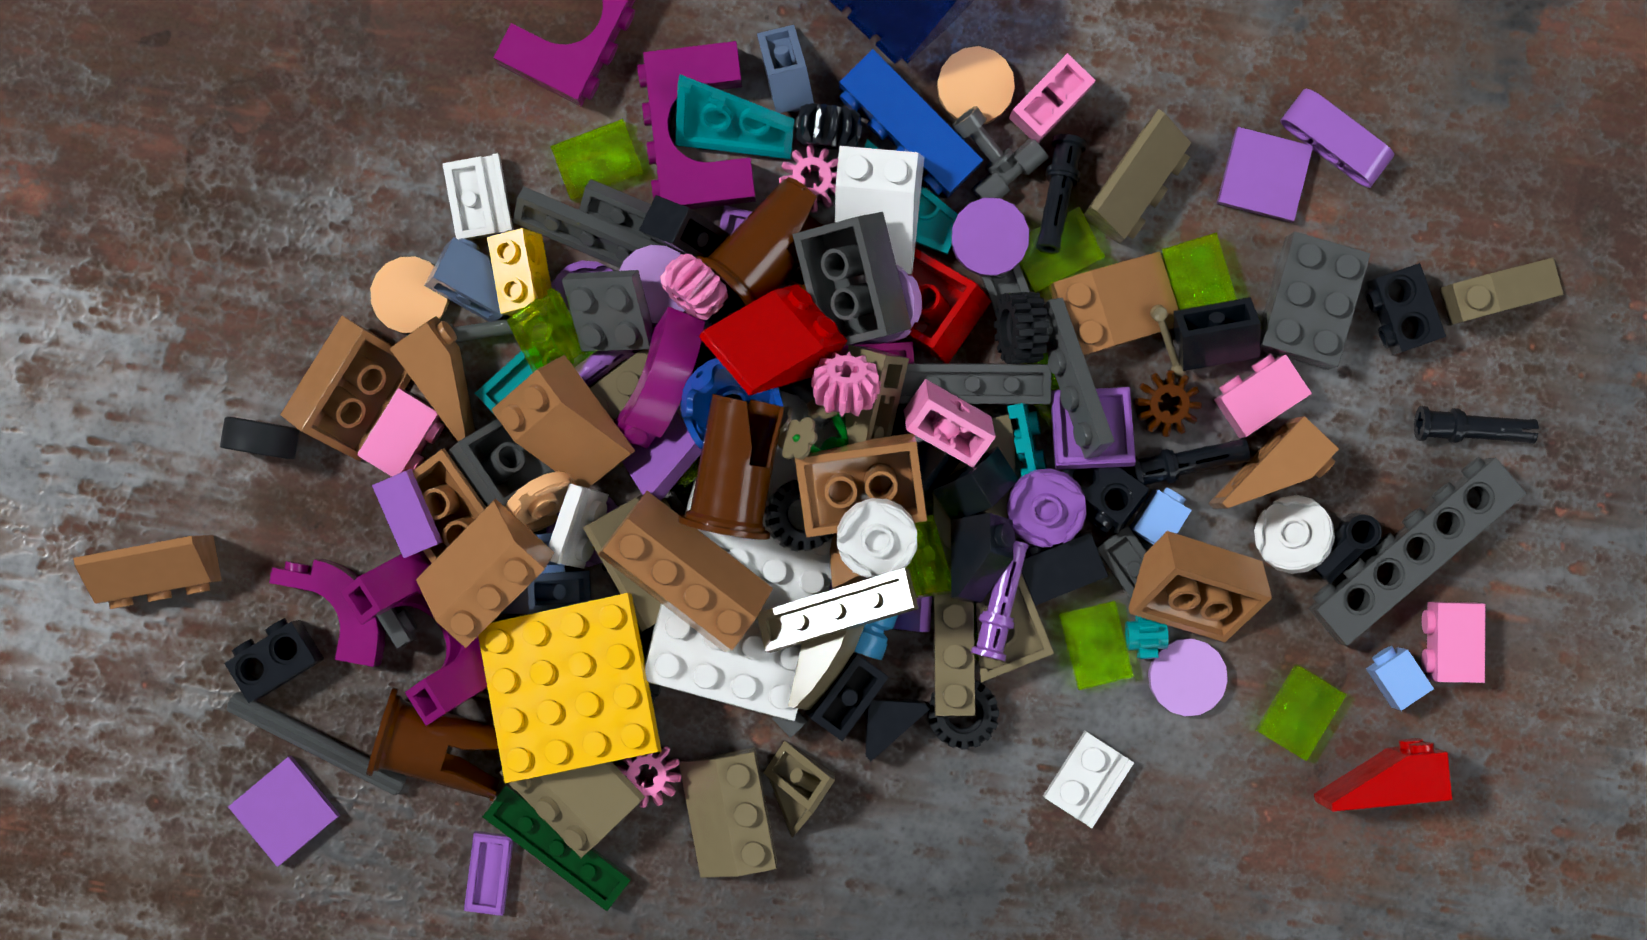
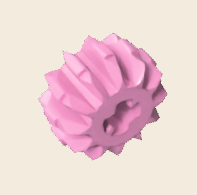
M809 145L806 149L807 158L803 159L800 152L794 150L792 157L796 165L790 162H783L782 169L791 175L780 177L779 184L784 179L791 177L806 186V179L803 175L806 172L809 176L811 171L818 172L821 184L817 186L814 183V188L807 187L817 196L811 208V213H817L818 200H821L826 208L832 207V201L828 193L835 196L836 185L832 183H836L837 172L833 171L837 169L838 158L826 163L829 150L823 148L817 158L814 157L813 146Z
M681 254L676 260L673 259L660 276L663 289L677 303L678 307L684 309L688 315L701 320H708L713 314H716L728 298L726 285L720 281V277L711 270V267L706 266L701 259H696L692 254Z
M850 351L847 355L843 356L833 352L830 359L820 358L819 365L814 369V374H812L811 378L815 404L824 406L826 413L837 411L841 417L845 413L850 412L859 417L861 410H871L873 403L877 399V394L880 393L881 382L879 381L876 364L868 363L865 355L854 357Z
M665 746L660 754L652 753L623 759L629 766H616L645 796L640 802V807L642 808L647 806L650 795H652L653 801L657 806L662 805L663 796L660 790L670 797L676 792L674 787L668 782H680L681 774L669 772V770L677 767L680 761L678 758L665 761L664 758L671 750L668 746ZM645 764L649 765V770L653 766L658 772L653 778V783H647V778L642 781L639 777Z

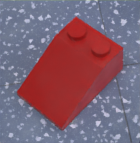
M915 248L912 276L917 281L921 292L922 310L918 322H914L912 329L909 330L912 332L905 339L913 341V345L939 361L949 363L985 312L991 300L977 283Z
M798 284L767 293L703 330L699 335V338L748 395L811 378L812 374H814V369L819 365L820 358L830 359L833 352L839 354L848 342L839 332L835 322L825 316L813 302L811 295Z
M1421 738L1399 740L1398 747L1384 749L1314 793L1315 802L1334 812L1452 800L1448 752L1434 747L1432 742H1423Z

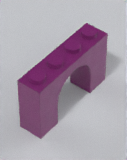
M602 0V15L594 31L583 40L572 44L551 43L511 23L493 58L499 66L582 107L585 99L591 100L599 87L600 79L597 78V75L602 65L608 66L615 56L618 44L614 42L620 30L626 31L634 18L635 9L632 6L635 0Z
M732 41L643 52L644 64H638L637 67L640 88L647 87L649 102L642 103L645 126H652L653 141H647L649 164H656L658 179L651 180L653 200L657 195L690 209L756 202L750 157L716 162L695 161L683 155L675 147L670 135L671 120L677 109V88L680 74L719 90L742 87L737 42Z
M423 551L403 558L402 554L360 575L340 591L361 625L398 606L418 608L434 619L416 581L419 575L431 564ZM439 625L446 642V658L443 666L405 692L426 726L487 689L478 636L465 648Z

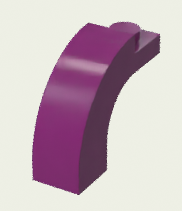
M668 306L655 326L641 377L630 399L614 421L628 442L648 449L656 436L661 438L682 400L683 388L688 378L692 375L702 341L699 335L704 330L705 321Z
M314 559L311 572H308V564L286 561L285 567L272 568L269 583L315 592L327 599L333 606L340 625L335 660L371 667L381 665L385 646V629L378 617L361 625L340 592L359 577L357 574L341 564L326 559Z

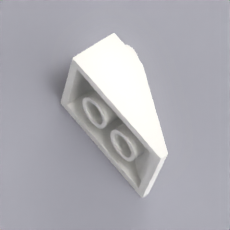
M839 146L835 188V222L883 212L896 265L904 268L902 270L906 271L907 274L912 275L924 156L918 152Z

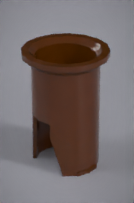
M791 177L784 179L709 257L695 256L696 259H701L706 266L711 267V270L720 277V281L726 285L728 298L723 303L724 307L738 311L767 293L776 290L800 266L792 234L824 226L808 215L817 196L798 180Z
M712 394L691 509L686 514L679 515V523L696 529L734 537L758 540L770 539L771 533L765 530L762 522L785 407L756 400H750L747 405V401Z
M393 687L377 733L366 775L372 776L374 771L378 772L381 769L490 798V801H494L499 780L461 757L446 754L448 746L462 750H499L495 726L450 713L443 715L426 726L412 703L404 701L400 695H397L399 689Z

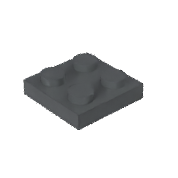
M639 270L568 273L562 279L581 352L642 350L650 348L654 329Z

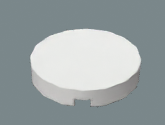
M1299 495L1281 497L1274 501V504L1269 506L1267 510H1263L1258 517L1254 529L1255 544L1264 560L1276 570L1290 574L1308 572L1321 565L1331 553L1335 540L1333 522L1326 510L1312 498Z
M870 498L856 503L844 513L837 527V547L842 561L854 573L866 578H873L903 569L910 564L917 550V529L912 516L900 504L888 499Z

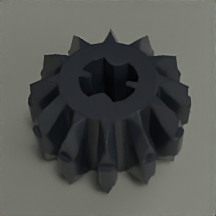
M811 103L800 107L799 116L796 119V139L802 145H811L835 151L839 150V146L857 147L858 141L861 138V116L856 110L836 105Z

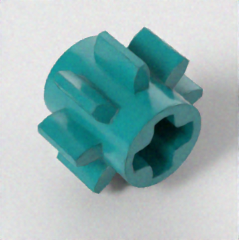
M1135 616V621H1126L1125 641L1127 650H1137V658L1139 659L1158 658V649L1168 648V626Z

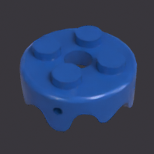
M714 358L697 368L688 378L682 392L680 412L693 441L702 450L712 394L724 397L729 394L739 395L738 400L747 401V405L750 400H756L783 406L779 387L748 395L717 358Z

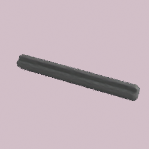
M241 692L234 693L226 708L228 712L393 795L399 794L406 783L407 777L405 775L381 769L378 772L374 771L372 776L366 775L370 757L259 701L248 703Z

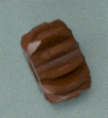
M1172 370L1166 371L1165 384H1163L1157 373L1151 374V381L1155 388L1152 389L1147 384L1141 383L1139 389L1148 394L1147 399H1134L1135 405H1147V410L1137 414L1138 420H1146L1152 416L1153 418L1147 426V430L1150 432H1154L1162 422L1161 433L1164 437L1170 436L1172 423L1179 434L1185 433V427L1181 421L1183 418L1192 424L1197 422V418L1188 413L1189 408H1202L1201 402H1190L1189 397L1199 393L1198 387L1194 386L1184 390L1189 381L1187 375H1182L1174 385L1175 374ZM1163 394H1166L1168 397H1176L1177 405H1172L1176 409L1171 414L1168 410L1159 409L1158 402H1163L1160 399Z

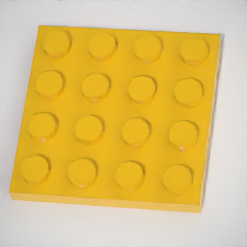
M624 593L492 622L478 635L505 783L662 751L649 682H647L645 673V660L632 593Z

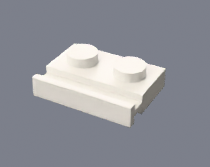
M498 153L492 154V156H480L442 163L456 239L472 240L514 230L501 157Z
M569 483L548 545L555 552L550 560L551 562L585 568L586 562L593 554L594 547L583 527L606 515V502L609 494Z
M1084 731L1043 796L1090 828H1093L1134 762L1087 731Z

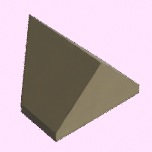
M786 741L783 742L763 772L770 780L792 838L814 813L835 781V773Z

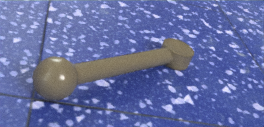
M1158 304L1152 307L1150 314L1155 321H1158L1172 363L1171 370L1174 371L1175 378H1180L1182 375H1185L1186 371L1182 370L1165 320L1168 312L1164 306Z

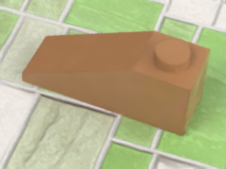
M435 316L389 349L456 440L460 441L475 432L461 351L455 342L457 336L452 327Z

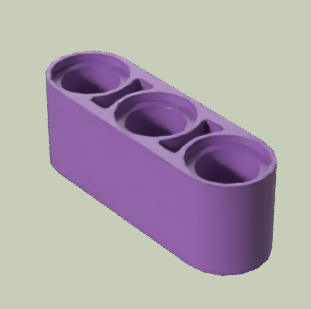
M1307 88L1303 89L1280 120L1283 127L1303 143L1313 146L1312 150L1352 180L1367 188L1372 187L1395 155L1384 142L1324 97Z

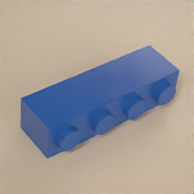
M874 49L839 82V90L842 92L839 97L842 102L851 110H860L870 120L867 126L880 140L883 141L887 137L897 147L895 151L918 152L924 156L923 174L925 176L922 178V182L935 195L938 196L942 192L949 198L981 166L983 159Z

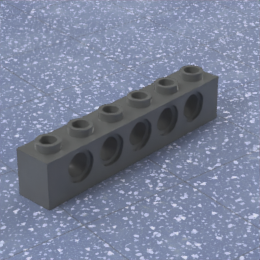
M1478 457L1467 464L1461 470L1464 476L1454 485L1448 482L1440 487L1431 496L1434 499L1433 503L1424 510L1419 507L1412 511L1402 520L1405 526L1394 536L1391 533L1384 535L1372 547L1375 550L1373 554L1364 561L1362 558L1356 559L1342 572L1345 577L1335 586L1332 583L1325 585L1313 596L1316 602L1308 609L1338 644L1348 646L1527 494L1496 457L1484 458L1483 460ZM1472 487L1480 493V503L1474 509L1468 505L1466 500L1467 492ZM1443 512L1451 520V527L1445 534H1442L1436 525L1438 516ZM1415 537L1421 543L1422 549L1420 555L1412 559L1408 555L1406 547L1408 542ZM1383 563H1387L1392 570V577L1386 584H1381L1377 579V569ZM1357 588L1362 593L1363 599L1361 605L1352 610L1347 604V595L1350 590Z

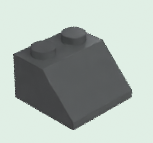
M498 419L458 441L447 451L486 507L495 498L505 507L508 500L518 489L535 478L555 472L514 442Z

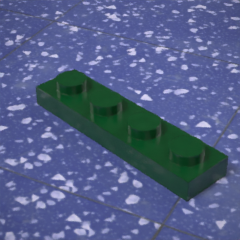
M509 784L503 788L482 816L486 821L605 911L609 910L632 879L627 873L593 848L581 858Z

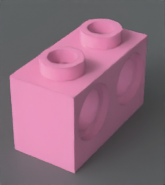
M1067 53L1012 110L1009 119L1030 139H1035L1039 143L1083 98L1096 80Z

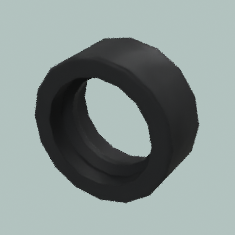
M226 416L220 447L271 457L295 459L300 430L294 427Z

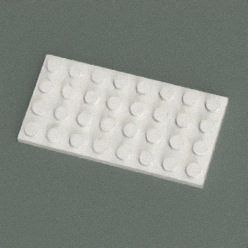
M780 391L783 407L790 406L793 408L790 415L791 421L798 420L800 422L803 418L809 417L807 404L796 395ZM734 394L732 398L738 399L739 395ZM845 416L841 417V419L846 426ZM832 420L823 428L815 424L814 432L817 433L818 439L814 445L818 448L830 437L841 438ZM778 444L766 506L769 505L770 501L768 499L777 491V488L793 479H798L795 457L790 460L785 459L782 456L783 449ZM698 467L693 482L692 490L690 493L689 501L687 504L686 512L691 509ZM796 500L789 508L788 517L795 528L805 530L801 500ZM764 512L762 523L765 526V530L772 533L770 526L766 527L765 520L768 519V514ZM698 529L773 588L761 611L829 591L832 579L830 564L832 538L820 547L797 552L791 551L789 547H782L779 545L780 541L777 538L773 539L771 535L770 539L758 540ZM661 604L645 659L647 682L781 719L795 721L798 708L788 707L801 644L772 653L765 652L758 619L756 618L732 651L723 652Z

